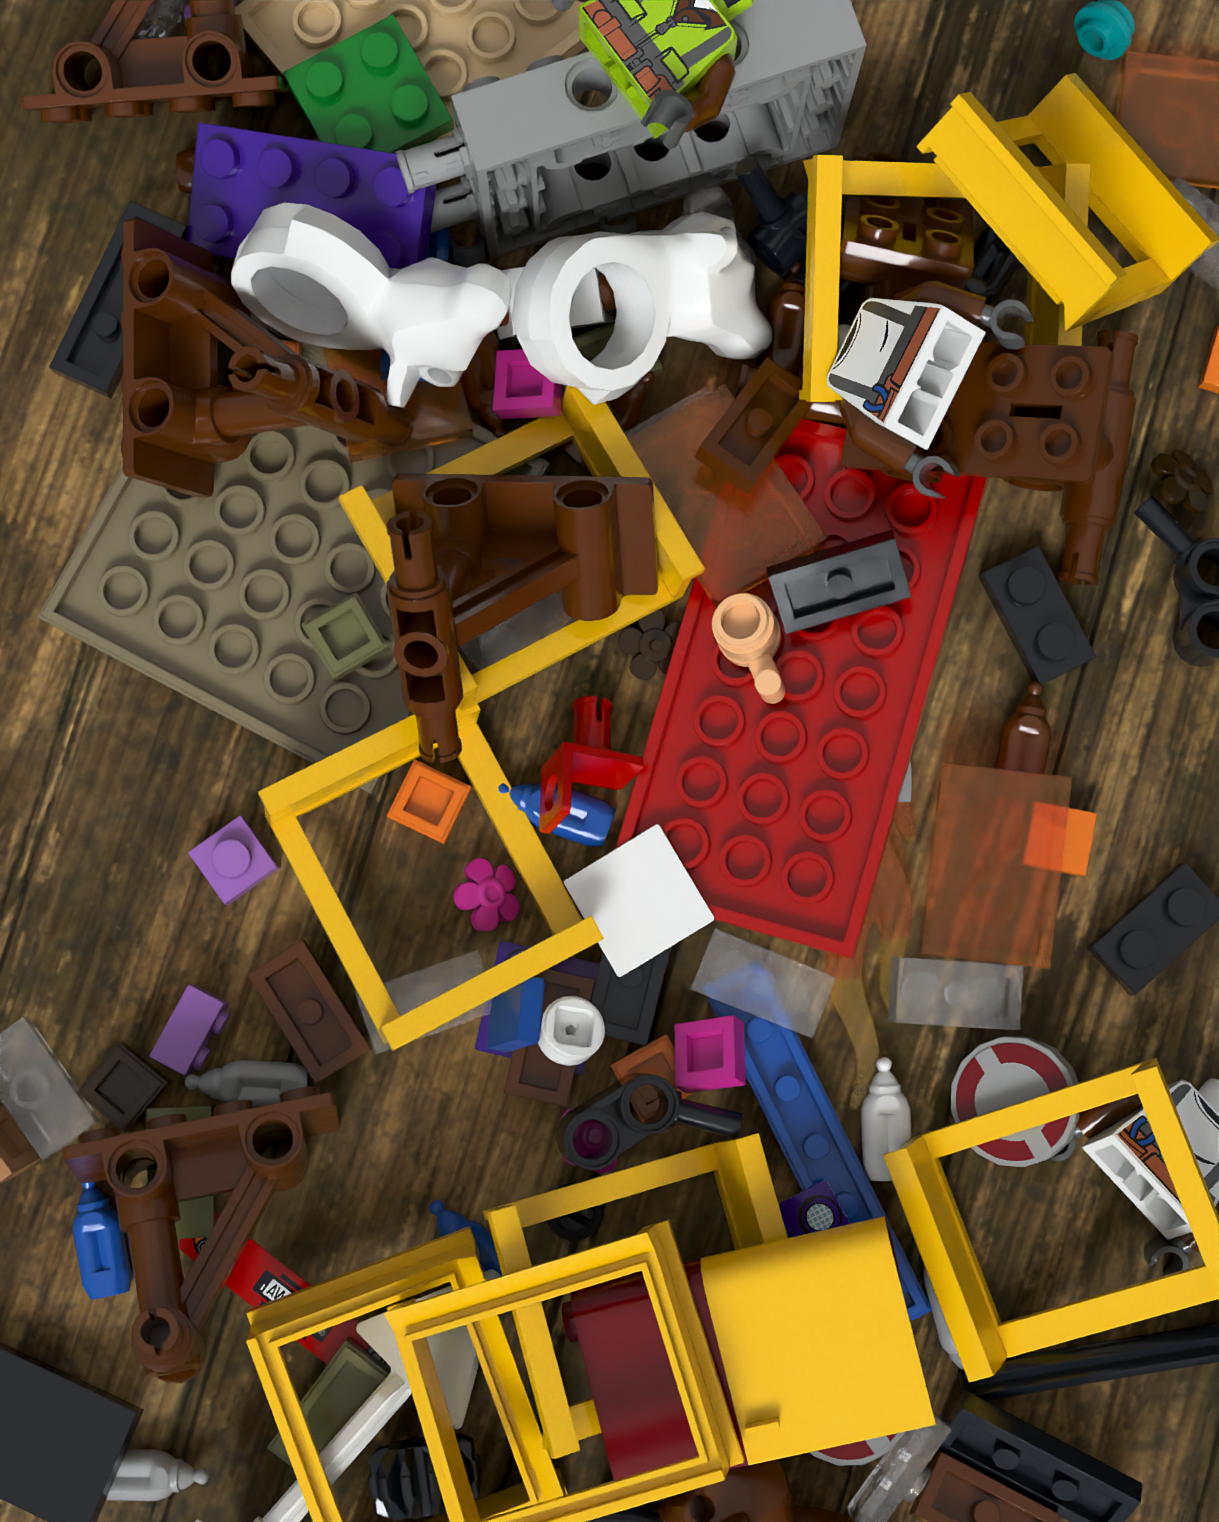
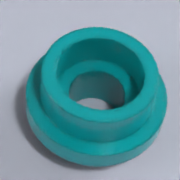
M1098 0L1097 2L1087 3L1080 9L1074 19V28L1081 47L1087 53L1101 59L1115 60L1121 57L1129 48L1131 36L1135 31V22L1130 11L1117 0Z

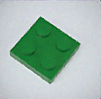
M393 14L283 72L289 89L319 141L395 153L399 150L404 151L429 143L454 129L451 115Z

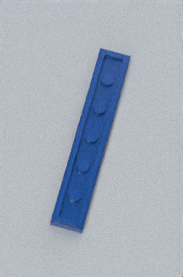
M760 958L701 986L716 1018L734 1015L744 1022L745 1077L801 1192L825 1180L828 1182L850 1224L883 1216L887 1219ZM887 1219L899 1266L902 1290L910 1321L932 1311Z

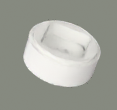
M565 996L556 999L542 1013L538 1045L549 1059L558 1064L567 1066L581 1064L588 1060L603 1042L605 1035L603 1018L592 1003L581 997Z

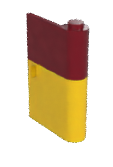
M885 1216L683 1262L744 1458L743 1463L731 1466L729 1470L936 1425L902 1290L897 1257ZM643 1273L629 1274L571 1292V1301L562 1303L563 1324L569 1342L579 1341L613 1480L699 1455Z

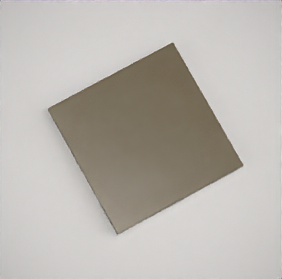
M251 312L250 318L279 340L297 341L262 322ZM218 340V386L224 385L231 388L232 384L228 375L233 374V369L228 368L235 352L220 340ZM300 342L303 347L302 357L333 370H346L353 378L380 390L387 402V380H380V374L330 348ZM412 392L404 408L410 411L414 421L405 422L399 419L400 423L414 427L410 439L404 445L391 447L373 438L364 442L351 441L310 425L255 433L251 435V441L246 451L238 458L228 462L214 463V492L211 497L198 498L127 477L123 472L122 465L37 617L315 764L413 715L403 702L398 663L394 656L395 642L387 585L339 503V496L362 485L369 498L373 500L392 490L394 477L399 473L426 474L498 438L494 437L492 432ZM536 457L502 475L546 476L550 468V462ZM356 592L390 650L335 682L301 624ZM383 775L358 788L373 795Z

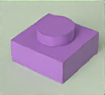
M241 815L188 852L225 905H230L280 869L245 817Z

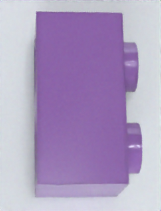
M188 984L149 1057L183 1075L192 1074L194 1069L200 1071L211 1053L207 1045L213 1034L220 1035L229 1021L231 1014L227 1013L226 1010L230 1003L196 984Z

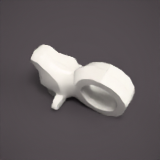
M281 203L262 211L253 229L240 244L231 271V284L242 303L262 322L285 336L299 342L326 348L346 350L384 349L390 357L386 392L387 404L403 408L420 378L438 387H454L457 384L482 339L489 332L500 326L507 313L512 294L509 278L501 270L485 263L465 268L430 257L402 269L389 268L380 250L358 229L331 213L310 205Z
M703 211L681 216L672 221L663 230L638 231L630 234L594 232L558 237L549 241L528 260L515 287L512 319L517 339L530 365L553 383L577 387L593 405L617 399L633 388L653 368L666 342V337L673 336L702 342L708 345L716 355L731 359L757 358L772 342V327L759 309L755 299V267L738 245L734 221ZM593 268H596L605 275L614 292L617 312L614 331L605 349L589 362L581 355L572 339L569 315L572 296L581 279Z

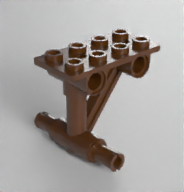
M115 0L90 42L74 41L66 44L57 52L53 61L52 73L55 94L21 96L23 110L41 112L42 123L55 122L57 124L92 121L91 109L105 108L106 117L136 118L154 116L153 104L168 102L169 112L178 113L216 111L214 99L232 97L233 107L259 108L277 106L276 94L290 93V89L283 77H255L251 52L245 46L242 15L235 14L234 0H189L191 18L185 19L187 36L135 40L158 0ZM225 46L230 54L231 66L228 73L222 79L215 81L207 68L208 58L216 48ZM97 58L102 68V78L99 84L91 90L84 77L85 68L89 61Z
M870 152L867 154V157L854 155L852 161L903 162L896 156L882 152ZM844 195L841 209L839 279L864 284L861 297L863 303L869 298L891 300L896 293L931 280H937L965 289L966 282L971 279L974 269L973 206L967 199ZM743 361L735 399L760 366ZM799 369L798 374L791 373L803 381V369ZM836 400V402H815L804 417L807 420L847 429L839 410L841 400Z
M139 218L124 221L123 248L121 252L123 265V311L121 314L123 329V374L121 378L123 438L121 441V453L125 476L198 498L211 497L214 492V463L228 462L238 458L246 451L251 441V435L255 433L310 425L351 441L364 442L373 438L391 447L404 445L410 439L414 427L399 422V419L405 422L414 421L409 410L403 407L388 405L380 390L353 378L346 370H333L298 355L251 319V311L242 303L231 284V280L213 273V255L211 251ZM218 340L235 352L228 368L247 375V378L238 374L228 375L231 384L237 388L236 390L224 385L218 386Z
M1101 330L1097 333V346L1026 344L1023 348L1013 350L1001 346L1000 343L981 342L928 450L917 446L914 451L924 458L938 456L952 461L958 467L960 476L1001 478L1013 486L1050 492L1063 491L1059 516L1062 518V524L1067 526L1061 568L1057 579L1081 585V582L1085 581L1087 586H1096L1099 584L1098 574L1105 531L1112 530L1113 525L1117 523L1124 475L1129 466L1128 450L1136 407V398L1134 397V392L1129 389L1135 347L1138 344L1139 338L1134 333L1122 330H1115V337L1112 338L1110 330ZM846 429L842 453V463L855 469L879 470L893 478L913 482V474L904 468L900 473H897L858 448L853 443ZM937 466L930 471L928 482L937 483L942 481L943 474H952L944 470L942 466Z
M399 473L394 477L392 490L396 515L387 522V534L390 536L395 570L387 582V595L395 642L394 656L398 663L403 702L411 713L416 715L420 756L424 760L434 763L435 753L433 744L438 743L440 763L455 759L462 751V742L459 738L456 709L463 698L458 647L553 593H562L563 610L568 616L583 621L601 620L611 616L620 607L623 595H655L657 593L659 574L653 481L650 478Z
M315 1086L296 1088L280 1094L279 1103L255 1108L251 1100L232 1101L214 1107V1116L187 1121L185 1114L159 1116L146 1122L147 1130L123 1135L119 1134L118 1128L95 1129L80 1134L78 1136L79 1144L62 1148L64 1162L81 1183L107 1179L114 1191L120 1231L128 1233L140 1314L136 1317L132 1326L131 1347L137 1360L145 1367L146 1376H156L158 1379L169 1384L183 1383L194 1378L201 1371L206 1360V1344L199 1331L274 1192L294 1188L304 1179L308 1170L309 1160L305 1138L340 1130L333 1092L320 1094L319 1087ZM274 1143L291 1145L290 1151L281 1158L266 1159L261 1157L263 1151L269 1145ZM147 1169L157 1170L150 1183L140 1188H130L134 1177L139 1172ZM232 1192L184 1280L175 1223L181 1219L179 1203Z

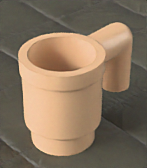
M739 593L727 597L718 605L712 618V631L718 646L729 661L739 666L749 667L755 681V687L765 702L770 704L778 703L785 696V686L772 658L778 650L781 641L779 622L767 603L758 596Z

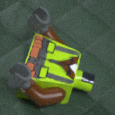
M552 0V4L558 11L564 12L570 9L576 0ZM578 0L585 2L578 7L579 38L641 119V124L647 127L655 139L669 129L663 139V144L669 149L675 148L685 132L698 128L718 117L736 75L734 59L738 37L729 22L752 7L753 0Z

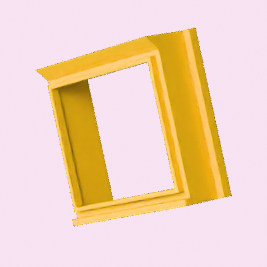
M1076 73L1065 75L1028 116L999 122L993 119L971 92L958 94L950 103L952 108L916 146L922 154L934 152L937 155L934 162L1052 300L1057 305L1064 304L1065 332L1161 294L1206 250L1212 248L1219 241L1216 233ZM1035 143L1053 165L1063 163L1091 164L1089 207L1137 263L1122 268L1018 146Z
M814 155L813 159L803 161L808 177L803 388L799 390V400H806L807 402H836V400H842L843 398L827 386V375L837 356L842 195L966 199L936 163L843 160L841 155ZM1063 163L1036 167L1081 221L1088 226L1091 164ZM1028 272L1026 307L1030 311L1034 322L1025 321V343L1082 346V326L1065 332L1064 304L1057 305Z
M567 385L561 405V416L540 417L426 473L502 475L572 440L593 476L650 478L606 402L593 405L577 387ZM654 483L659 574L657 593L655 595H625L622 597L617 612L611 616L595 621L577 620L472 675L459 654L463 685V698L458 706L461 712L683 597L692 578L702 574L705 568ZM360 485L340 495L338 501L387 585L390 575L395 570L390 536L387 534V522L396 515L393 490L371 500L364 487Z
M478 704L462 712L459 707L456 709L459 738L462 742V751L458 759L553 936L402 1016L399 1015L297 818L420 757L416 715L413 714L258 791V795L264 805L265 817L377 1032L383 1043H388L392 1051L604 939L592 915L584 920L581 918L525 812L518 810V807L510 797L512 787L477 724L481 710ZM438 743L433 744L434 749L438 748ZM504 783L509 787V792L502 794L499 792L498 787Z
M1157 1058L914 1136L900 1148L886 1152L883 1155L969 1383L994 1376L1009 1357L1219 1299V1215ZM1138 1094L1205 1264L1001 1322L939 1157Z
M759 1133L718 1141L483 1210L485 1221L488 1220L502 1275L532 1266L522 1230L524 1227L711 1171L714 1172L735 1250L788 1238ZM542 1302L512 1310L543 1429V1449L549 1450L552 1459L580 1451L579 1440L602 1433L593 1397L568 1405Z
M669 1219L643 1227L637 1234L417 1302L413 1298L387 1307L388 1311L384 1313L395 1334L449 1522H586L724 1481L731 1466L744 1462ZM642 1271L699 1455L480 1520L427 1336Z
M470 1226L247 1310L246 1314L251 1326L246 1343L313 1522H344L279 1346L448 1282L451 1283L452 1289L456 1290L485 1281L486 1278L480 1264L479 1249ZM496 1315L466 1324L523 1479V1483L476 1500L475 1503L480 1520L568 1494L560 1470L555 1469L549 1450L543 1449V1433L500 1316ZM447 1512L422 1522H449Z

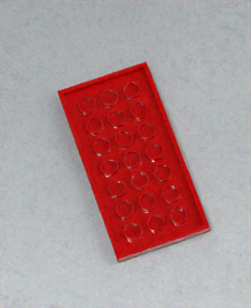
M803 419L748 494L726 479H723L700 558L705 570L694 578L642 756L643 768L637 774L616 849L658 824L707 904L715 921L854 960L989 478L958 477L943 474L942 481L929 483L933 490L945 495L946 498L929 497L921 494L915 488L912 481L893 478L879 470L847 467L842 463L846 429ZM885 531H893L909 586L910 598L792 633H785L766 567ZM748 593L758 596L767 603L779 622L781 641L778 650L772 658L785 686V696L778 703L770 704L761 698L755 687V681L749 667L739 666L729 661L720 650L712 631L714 612L718 605L731 595Z

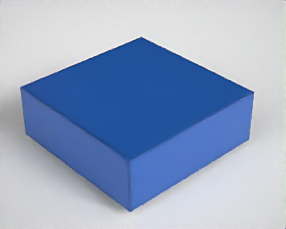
M532 977L492 999L487 1049L507 1053L538 1043L545 988L544 979Z

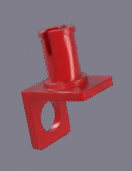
M584 696L573 701V743L563 742L541 767L539 831L541 833L550 834L570 813L572 782L621 790L643 768V758L641 756L611 750V715L613 713V704L607 698L603 697L600 700V710L596 711L597 696ZM558 783L557 796L555 803H553L555 788Z

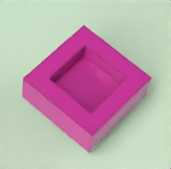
M523 349L497 351L493 411L500 419L561 416L563 385L551 382L532 367Z
M731 1015L674 1024L676 1088L684 1093H694L746 1085L743 1021Z

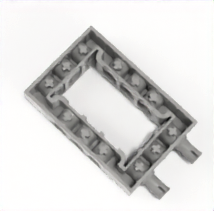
M753 0L752 7L729 22L738 37L735 52L736 60L734 61L736 75L718 117L702 125L715 126L723 131L725 137L717 142H707L700 139L695 133L697 129L702 127L700 126L685 132L675 148H667L663 144V139L669 129L655 139L647 127L641 124V119L590 51L566 59L559 55H553L535 61L526 69V72L501 80L496 76L476 79L467 84L461 93L452 95L451 99L456 129L452 130L453 135L404 151L399 150L395 152L409 194H412L416 190L464 175V177L460 178L461 183L436 190L430 233L472 220L474 224H478L481 236L485 239L489 259L492 260L554 240L558 237L599 225L600 218L603 216H607L609 222L627 216L628 212L637 213L738 180L734 171L735 167L739 162L748 157H755L762 169L766 171L836 148L840 142L867 46L851 0ZM588 90L600 91L609 98L601 106L591 108L583 106L576 101L579 94ZM654 144L664 149L667 155L658 161L650 162L639 157L636 151L644 145ZM596 163L605 167L608 173L600 180L590 181L579 176L577 171L586 164Z

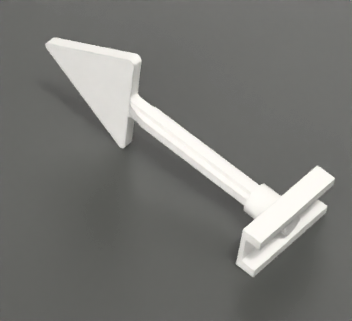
M493 1269L484 1272L486 1280L501 1276ZM452 1286L416 1299V1302L453 1291ZM384 1313L360 1322L356 1327V1331L390 1365L391 1372L319 1454L331 1486L412 1394L394 1331ZM466 1325L427 1336L453 1429H459L463 1425L480 1363ZM298 1480L292 1484L264 1518L258 1516L253 1522H300L309 1510Z

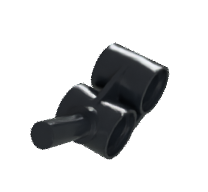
M755 157L743 159L737 164L734 171L759 211L757 216L759 224L746 236V241L755 256L767 268L781 276L784 280L791 274V270L799 262L804 263V266L791 280H797L805 284L808 199L793 191L785 198H780ZM839 279L838 310L864 284Z
M1152 495L1134 514L1177 557L1173 561L1176 565L1173 580L1175 588L1180 594V621L1174 628L1172 638L1174 649L1179 657L1190 665L1198 667L1212 665L1219 661V647L1218 649H1213L1205 646L1198 638L1196 629L1199 620H1206L1216 625L1219 630V586L1210 585L1203 581L1198 574L1197 564L1199 558H1205L1213 561L1219 568V538L1205 540L1200 536L1196 540Z
M635 1072L624 1076L563 1116L556 1129V1142L559 1151L568 1161L586 1170H600L611 1165L618 1158L619 1154L649 1135L660 1133L666 1129L672 1130L675 1124L736 1139L742 1125V1113L682 1099L681 1091L675 1090L668 1080L654 1074ZM646 1084L651 1085L658 1093L659 1108L650 1119L637 1121L629 1108L630 1098L638 1087ZM597 1120L602 1125L605 1133L604 1143L596 1153L589 1156H581L575 1150L573 1144L575 1130L582 1122Z

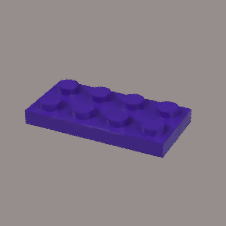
M198 122L187 241L211 251L212 255L235 259L240 244L253 229L264 209L281 203L306 204L331 213L358 229L380 250L389 268L402 269L427 259L436 184L409 194L396 153Z

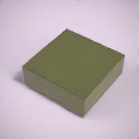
M356 592L301 624L335 682L390 650Z

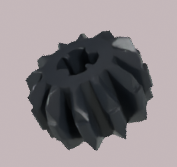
M455 1433L473 1497L476 1500L480 1493V1475H482L479 1454H476L472 1437L463 1433ZM424 1436L393 1441L390 1445L380 1446L372 1453V1456L369 1458L370 1475L368 1476L370 1497H374L376 1514L385 1518L401 1520L405 1518L418 1519L430 1515L438 1516L440 1513L446 1512Z

